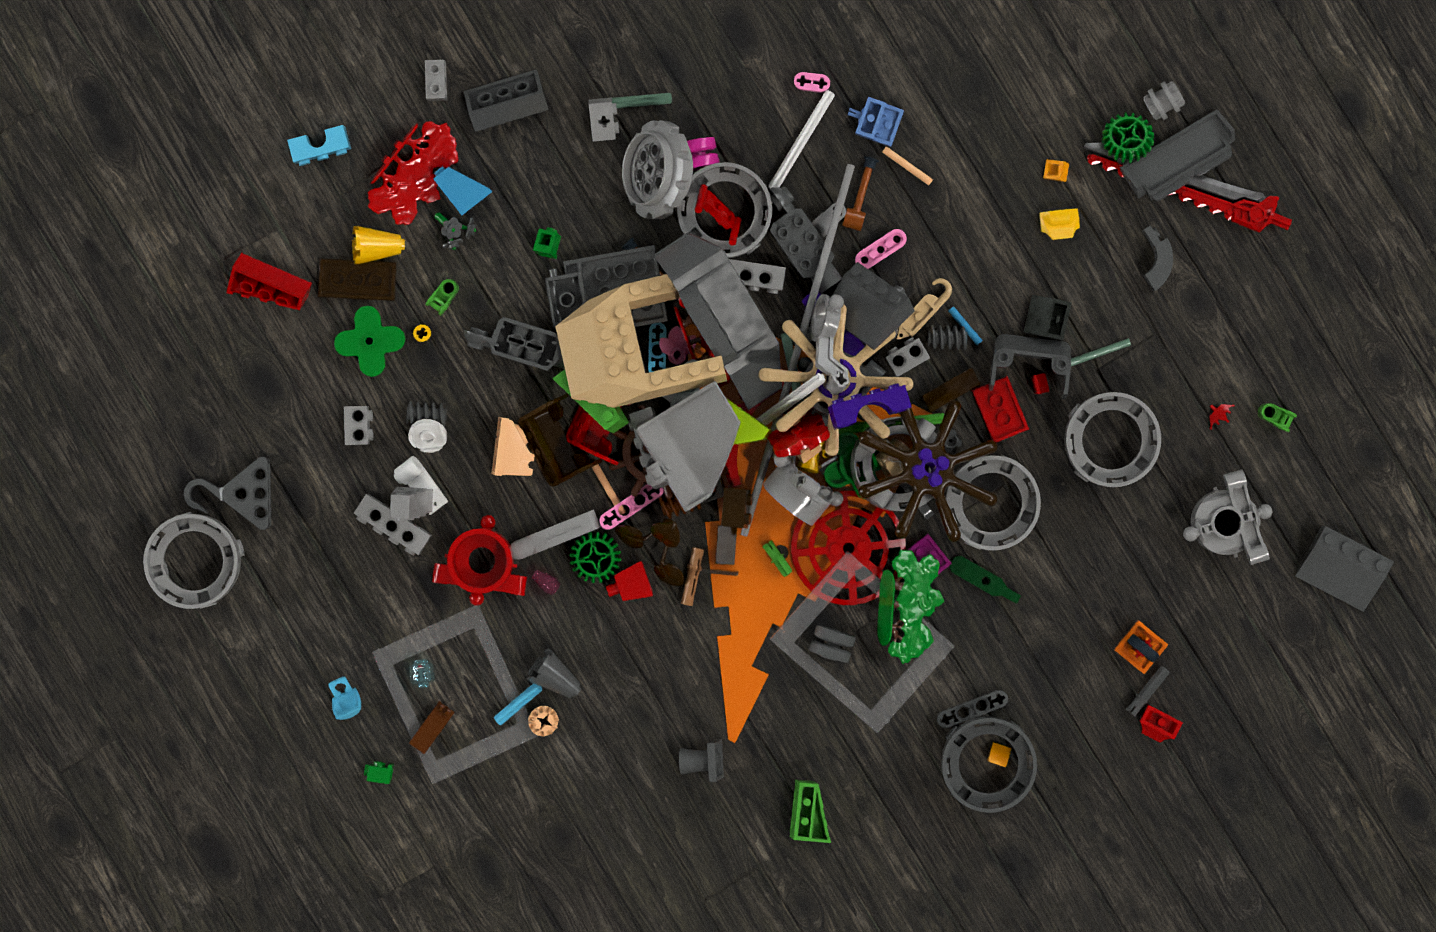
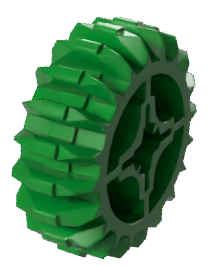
M1125 112L1124 117L1118 114L1116 120L1111 118L1110 124L1106 123V130L1102 132L1104 149L1108 150L1109 156L1114 155L1115 161L1121 158L1122 163L1125 162V159H1129L1131 164L1134 158L1136 161L1140 160V156L1145 158L1146 152L1150 153L1151 146L1154 145L1152 126L1148 125L1147 120L1142 121L1141 115L1135 118L1134 112L1131 116H1128ZM1136 130L1142 134L1144 140L1140 139V136L1136 134ZM1113 136L1117 137V140L1120 141V146L1114 142Z
M589 532V539L582 535L583 542L578 539L575 541L579 547H571L572 550L576 551V554L570 553V557H575V560L570 561V564H577L573 571L575 572L578 569L581 571L577 575L579 578L585 574L584 581L592 577L591 583H595V578L598 577L599 583H602V576L609 580L610 577L607 573L610 572L614 576L616 573L612 568L619 569L620 566L615 564V561H621V558H616V555L621 554V551H614L618 544L616 543L613 546L610 544L614 540L612 537L606 541V533L603 534L602 538H599L600 532H596V537H593L592 532ZM595 541L603 543L610 551L600 552ZM589 543L590 554L580 558L582 548ZM594 551L597 555H605L601 557V559H598L599 562L597 564L595 563V560H586L587 558H590V556H593L592 553ZM611 557L609 567L602 572L601 561ZM581 563H592L596 573L587 571Z

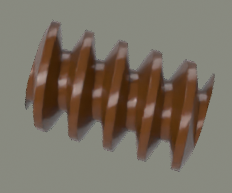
M674 493L673 499L666 498V501L659 497L664 517L667 515L669 519H672L673 512L678 517L680 510L687 514ZM701 503L696 506L699 510L701 509Z

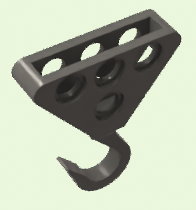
M259 457L223 487H217L205 479H195L190 481L184 489V499L193 509H198L206 514L209 513L191 497L192 489L196 485H203L260 530L268 529L271 526V465L267 457ZM258 469L265 471V477L262 480L256 476ZM240 488L246 491L244 499L238 497L237 493ZM259 488H263L266 492L263 499L257 496ZM259 507H263L266 511V515L263 518L257 515Z

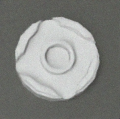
M432 419L416 421L411 425L408 434L411 445L414 448H419L422 452L433 453L439 451L447 441V431L444 426Z

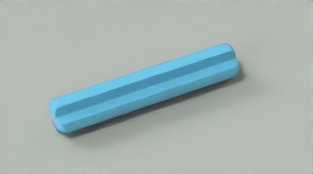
M532 684L495 715V721L499 725L504 724L542 691V687Z

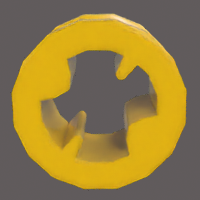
M418 325L413 331L414 338L419 342L427 341L431 336L430 328L426 325ZM425 328L427 336H423L421 339L418 337L420 335H417V331Z

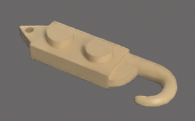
M939 278L932 282V285L937 283L943 284L945 292L939 298L931 294L924 296L914 307L915 312L899 326L897 340L909 336L913 337L950 298L952 287L947 280Z

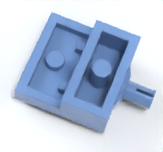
M868 97L865 107L861 111L850 107L848 115L858 118V127L855 135L889 147L892 146L904 110Z

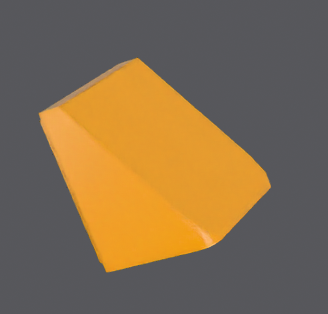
M1046 159L1043 178L1066 182L1069 163Z
M993 742L987 761L1006 767L1011 748Z

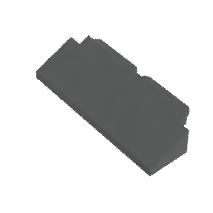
M1215 110L1151 148L1150 153L1146 152L1145 158L1140 156L1139 161L1133 159L1131 164L1128 162L1121 166L1120 171L1138 199L1147 194L1151 201H1160L1191 181L1190 177L1194 175L1201 176L1232 157L1230 144L1235 141V130L1218 110Z

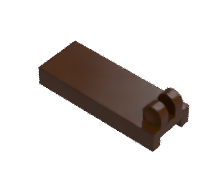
M439 701L409 744L425 754L455 712Z

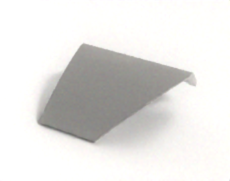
M713 381L636 428V432L655 462L648 466L646 470L651 472L656 485L664 480L667 481L685 512L711 497L727 462L741 423L716 381Z

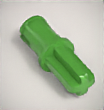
M773 540L762 546L771 558V563L775 564L782 576H788L792 569L784 559V554H781L773 543Z

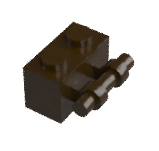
M724 488L721 526L748 529L752 519L751 513H749L750 506L753 504L751 490Z

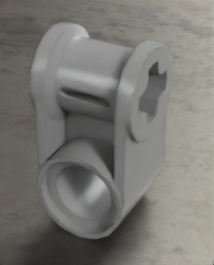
M836 203L832 204L812 222L813 226L823 237L828 233L833 216L832 213L834 212L833 207H835ZM844 205L841 212L842 215L840 216L839 221L843 219L846 215V208Z

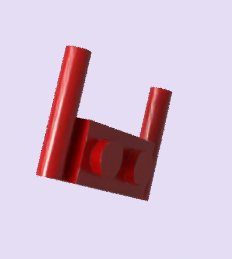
M702 184L699 189L695 212L701 213L702 209H704L726 230L731 228L729 244L731 246L736 245L741 218L735 217L710 190H707V185Z

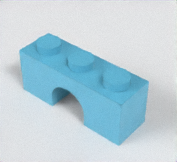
M341 125L324 130L326 141L323 146L318 148L311 146L307 135L287 140L293 162L303 166L310 164L312 159L317 158L318 161L328 159V155L336 153V156L346 154L347 150L351 149L345 126Z

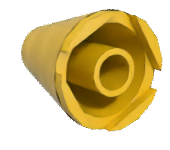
M353 226L352 234H355L354 240H352L354 264H362L399 255L401 250H405V240L401 239L399 234Z

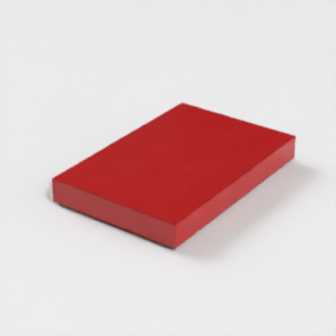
M1008 376L996 380L993 391H988L989 384L972 390L993 441L997 443L1029 430Z

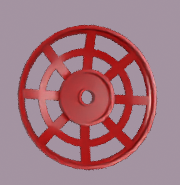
M838 491L843 495V502L840 505L841 509L828 513L814 523L815 527L812 530L808 548L797 549L798 535L804 523L798 519L791 540V555L799 578L812 593L834 604L857 605L879 597L880 589L869 596L857 599V587L870 583L876 577L881 579L882 570L888 559L889 548L900 547V550H906L905 538L888 540L884 528L877 520L885 511L894 522L895 527H897L899 520L893 511L877 507L872 514H869L860 509L848 508L847 497L858 496L854 491ZM849 514L860 515L867 520L859 528L850 525ZM842 515L843 526L836 528L834 531L825 524L831 518ZM873 524L878 529L882 541L871 542L866 534ZM819 530H821L828 536L826 547L814 548L816 536ZM846 543L854 545V551L850 554L843 551V546ZM883 549L882 559L877 567L869 558L872 550ZM815 555H827L831 564L825 572L818 565ZM798 557H810L813 568L820 576L814 585L808 581L802 572ZM865 566L872 572L867 578L856 582L855 570ZM837 568L847 571L848 583L834 580L831 578V575ZM895 571L893 575L894 579L896 580L897 572ZM825 582L836 587L849 588L850 600L833 598L819 590Z

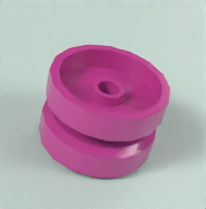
M714 137L697 138L687 141L692 154L693 171H698L711 164L720 163L718 154H706V152L716 148Z

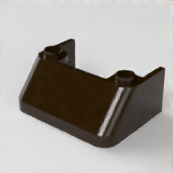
M568 393L543 404L518 420V425L523 430L528 441L527 445L535 456L534 459L546 482L552 487L603 462L600 458L590 463L589 458L584 453L579 452L575 454L570 443L567 442L566 435L558 420L563 417V407L559 402L569 397Z

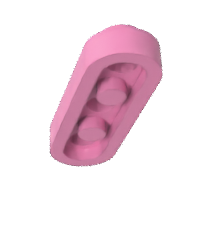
M900 229L892 230L861 250L855 257V263L859 262L867 269L871 268L903 247L907 241L906 234ZM899 236L900 242H894L893 237ZM879 246H882L884 248L883 253H879L877 251V248ZM867 257L868 263L863 264L861 258Z

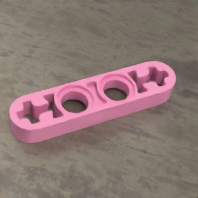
M648 484L645 485L639 492V494L645 497L643 505H637L634 501L635 497L630 495L601 515L599 519L600 526L605 530L614 528L659 498L664 493L663 487L659 489V494L656 492L650 495L652 499L649 500L648 495L643 490L647 489V492H649L652 487ZM621 505L629 507L628 515L622 516L619 514L618 509ZM615 510L616 516L621 520L617 521L615 518L611 521V526L608 524L604 525V517L610 518L614 515L611 511Z

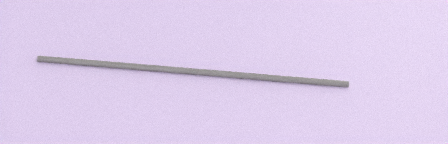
M847 164L800 326V330L805 336L855 168L851 164ZM796 343L788 367L789 371H796L802 349ZM784 382L779 401L789 395L792 382ZM783 413L773 420L771 430H777L776 423L782 418ZM769 440L766 443L752 492L753 504L749 509L752 519L773 450ZM751 524L748 525V529L742 528L740 535L748 537Z

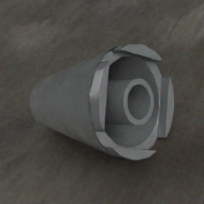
M546 649L543 652L546 655L543 658H537L528 672V675L531 677L526 679L533 684L567 698L576 697L581 690L579 687L580 682L552 650Z

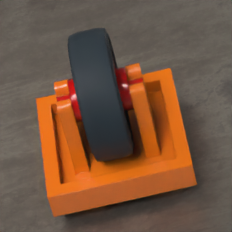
M1137 620L1114 650L1145 674L1168 644Z

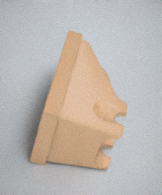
M498 417L497 438L495 439L491 474L497 476H531L533 469L529 468L528 464L534 461L535 456L530 453L526 446L528 441L523 430L518 424H514L512 420H509V418Z

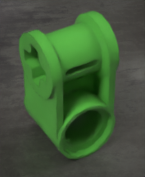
M451 279L444 280L429 297L425 305H430L442 316L459 291L458 283ZM449 282L454 286V290L450 294L445 291V285Z
M1264 403L1258 408V415L1262 420L1288 433L1293 419L1297 417L1295 413L1271 403ZM1266 407L1272 409L1270 417H1266L1264 414Z

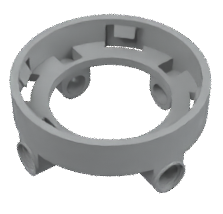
M715 163L695 172L692 176L688 193L685 196L689 197L686 207L687 216H682L681 211H684L685 200L677 207L678 220L683 232L682 236L690 233L721 247L723 250L730 249V253H725L728 258L752 253L761 245L760 242L765 237L771 223L772 202L766 185L753 171L735 163ZM720 167L730 171H735V168L740 169L739 175L727 172L719 173ZM717 182H733L743 187L751 196L755 208L754 219L750 228L737 238L736 245L731 246L729 241L713 239L706 235L699 227L695 216V205L702 184L709 187ZM763 206H768V210H765L764 221L767 222L765 226H762Z
M1102 393L1085 400L1081 404L1078 403L1068 414L1069 420L1064 437L1065 450L1071 465L1075 469L1074 473L1085 482L1090 481L1106 487L1126 486L1140 480L1154 466L1160 453L1161 431L1155 415L1141 400L1124 393ZM1114 396H1117V401H1107L1098 403V399L1103 398V400L1114 399ZM1118 410L1126 413L1134 419L1141 432V447L1138 454L1131 463L1119 469H1104L1097 466L1087 457L1083 448L1082 435L1086 424L1093 416L1102 411ZM1149 425L1155 426V429L1152 430L1153 440L1157 441V445H1150L1151 435L1148 427ZM1071 434H1073V445L1072 439H1070ZM1126 476L1125 482L1123 481V479L1112 480V483H1107L1106 478H1119Z
M901 416L881 420L885 425L896 424L895 421H901L902 425L888 427L890 429L889 436L894 434L909 435ZM923 418L921 420L915 419L923 441L933 443L937 436L934 432L936 427ZM870 426L864 430L877 436ZM859 437L854 444L850 460L851 475L857 489L861 485L876 481L871 467L872 455L876 450L861 444ZM862 461V471L866 481H859L861 475L859 467H856V462ZM885 490L865 499L874 506L884 510L905 511L907 504H901V507H899L898 502H909L913 491L898 494ZM929 494L924 495L918 507L929 502L933 496Z
M1004 455L982 456L965 463L955 472V476L969 483L976 477L986 473H999L1011 479L1018 487L1022 500L1021 510L1016 521L1002 531L985 532L974 527L966 518L962 506L964 492L955 487L948 486L944 490L946 493L945 498L949 508H954L956 518L961 525L958 527L961 532V539L965 541V544L979 550H1002L1018 544L1033 530L1040 514V492L1031 473L1016 460ZM984 460H985L986 463H987L986 465L978 466V467L972 469L971 471H968V469H967V468L970 467V466H972V468H973V467H975V466H977V465L982 464V461H984ZM1027 477L1030 479V482H1028V484L1030 486L1031 492H1035L1036 494L1033 497H1030L1028 487L1023 480ZM1016 534V536H1017V539H1016V540H1014L1013 538H1011V539H1009V540H1007V541H1004V542H1003L1004 545L999 546V544H998L997 541L1006 539V538H1008V537H1010V536Z
M188 512L165 521L152 533L144 551V571L149 585L161 599L176 607L201 609L216 605L217 601L226 596L233 588L240 573L241 557L244 556V549L241 540H236L232 532L217 519L207 515ZM188 531H198L212 537L219 545L223 556V566L219 577L213 584L201 590H187L176 585L169 577L168 567L164 560L165 552L170 542L178 535ZM159 532L165 533L164 537L158 544L157 550L152 549L151 546H155L158 539L160 538V536H158L157 534ZM166 589H168L173 594L182 597V602H176L177 598L171 596L170 594L164 595Z

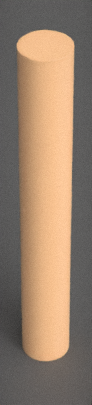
M887 146L882 151V153L928 186L933 181L932 178Z
M599 464L592 467L613 505L615 506L620 503ZM623 505L618 509L620 515L626 513Z

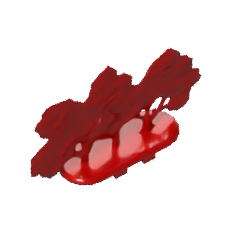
M432 121L425 122L421 130L422 137L412 140L411 136L418 127V123H416L401 142L397 139L393 145L395 150L389 157L387 155L384 156L381 160L384 164L370 182V184H374L380 176L383 178V185L380 188H374L368 192V199L370 201L368 208L377 214L391 210L395 224L409 225L418 213L417 200L431 203L440 199V193L436 188L438 184L433 179L436 176L433 174V169L442 166L446 168L458 162L456 138L450 134L451 129L447 123L437 125ZM425 136H429V137H430V138L427 139V140L424 139ZM421 142H426L429 146L427 148H420L416 144L420 145ZM405 144L413 148V156L408 161H403L397 156ZM415 149L419 150V154H416ZM393 160L398 163L394 176L384 172ZM388 181L392 184L391 188L387 185Z

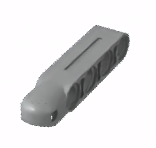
M593 509L516 540L510 546L514 559L520 560L598 529L601 526Z

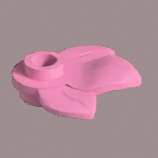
M678 326L670 330L668 338H660L659 347L663 353L667 354L671 363L681 364L685 361L687 354H690L682 330ZM691 335L689 338L690 340L696 339V336ZM676 351L679 352V356L677 358L674 357V353Z

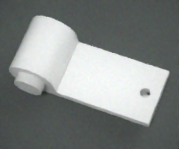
M411 456L394 470V478L399 484H408L409 487L433 489V509L429 515H432L449 502L416 457Z

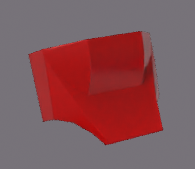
M1147 705L1139 721L1142 725V734L1160 743L1166 739H1175L1183 724L1178 719L1150 705Z

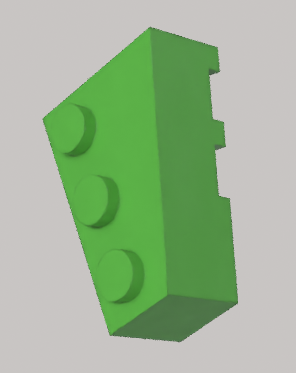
M795 780L789 837L793 840L831 843L819 784L815 781Z

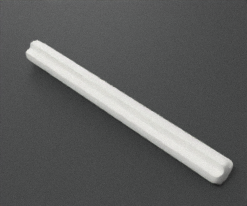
M826 90L771 180L769 188L780 187L833 100L835 94L831 91Z
M817 373L756 419L764 425L769 424L825 382L824 375Z

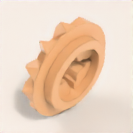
M539 706L530 713L528 724L534 734L545 737L557 729L559 719L557 713L551 707ZM547 716L546 720L550 725L544 724L541 726V722L537 718L544 719Z

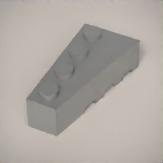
M397 486L391 494L390 518H397V522H408V520H414V518H420V516H426L427 513L432 512L433 489Z

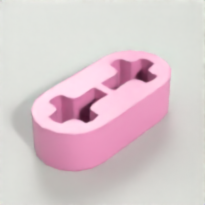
M800 72L794 78V85L799 90L823 93L829 89L830 80L823 74ZM801 76H804L805 80L811 81V84L805 83L804 86H800L797 79H801ZM822 78L827 83V86L825 85L823 89H820L818 84H813V81L819 82Z

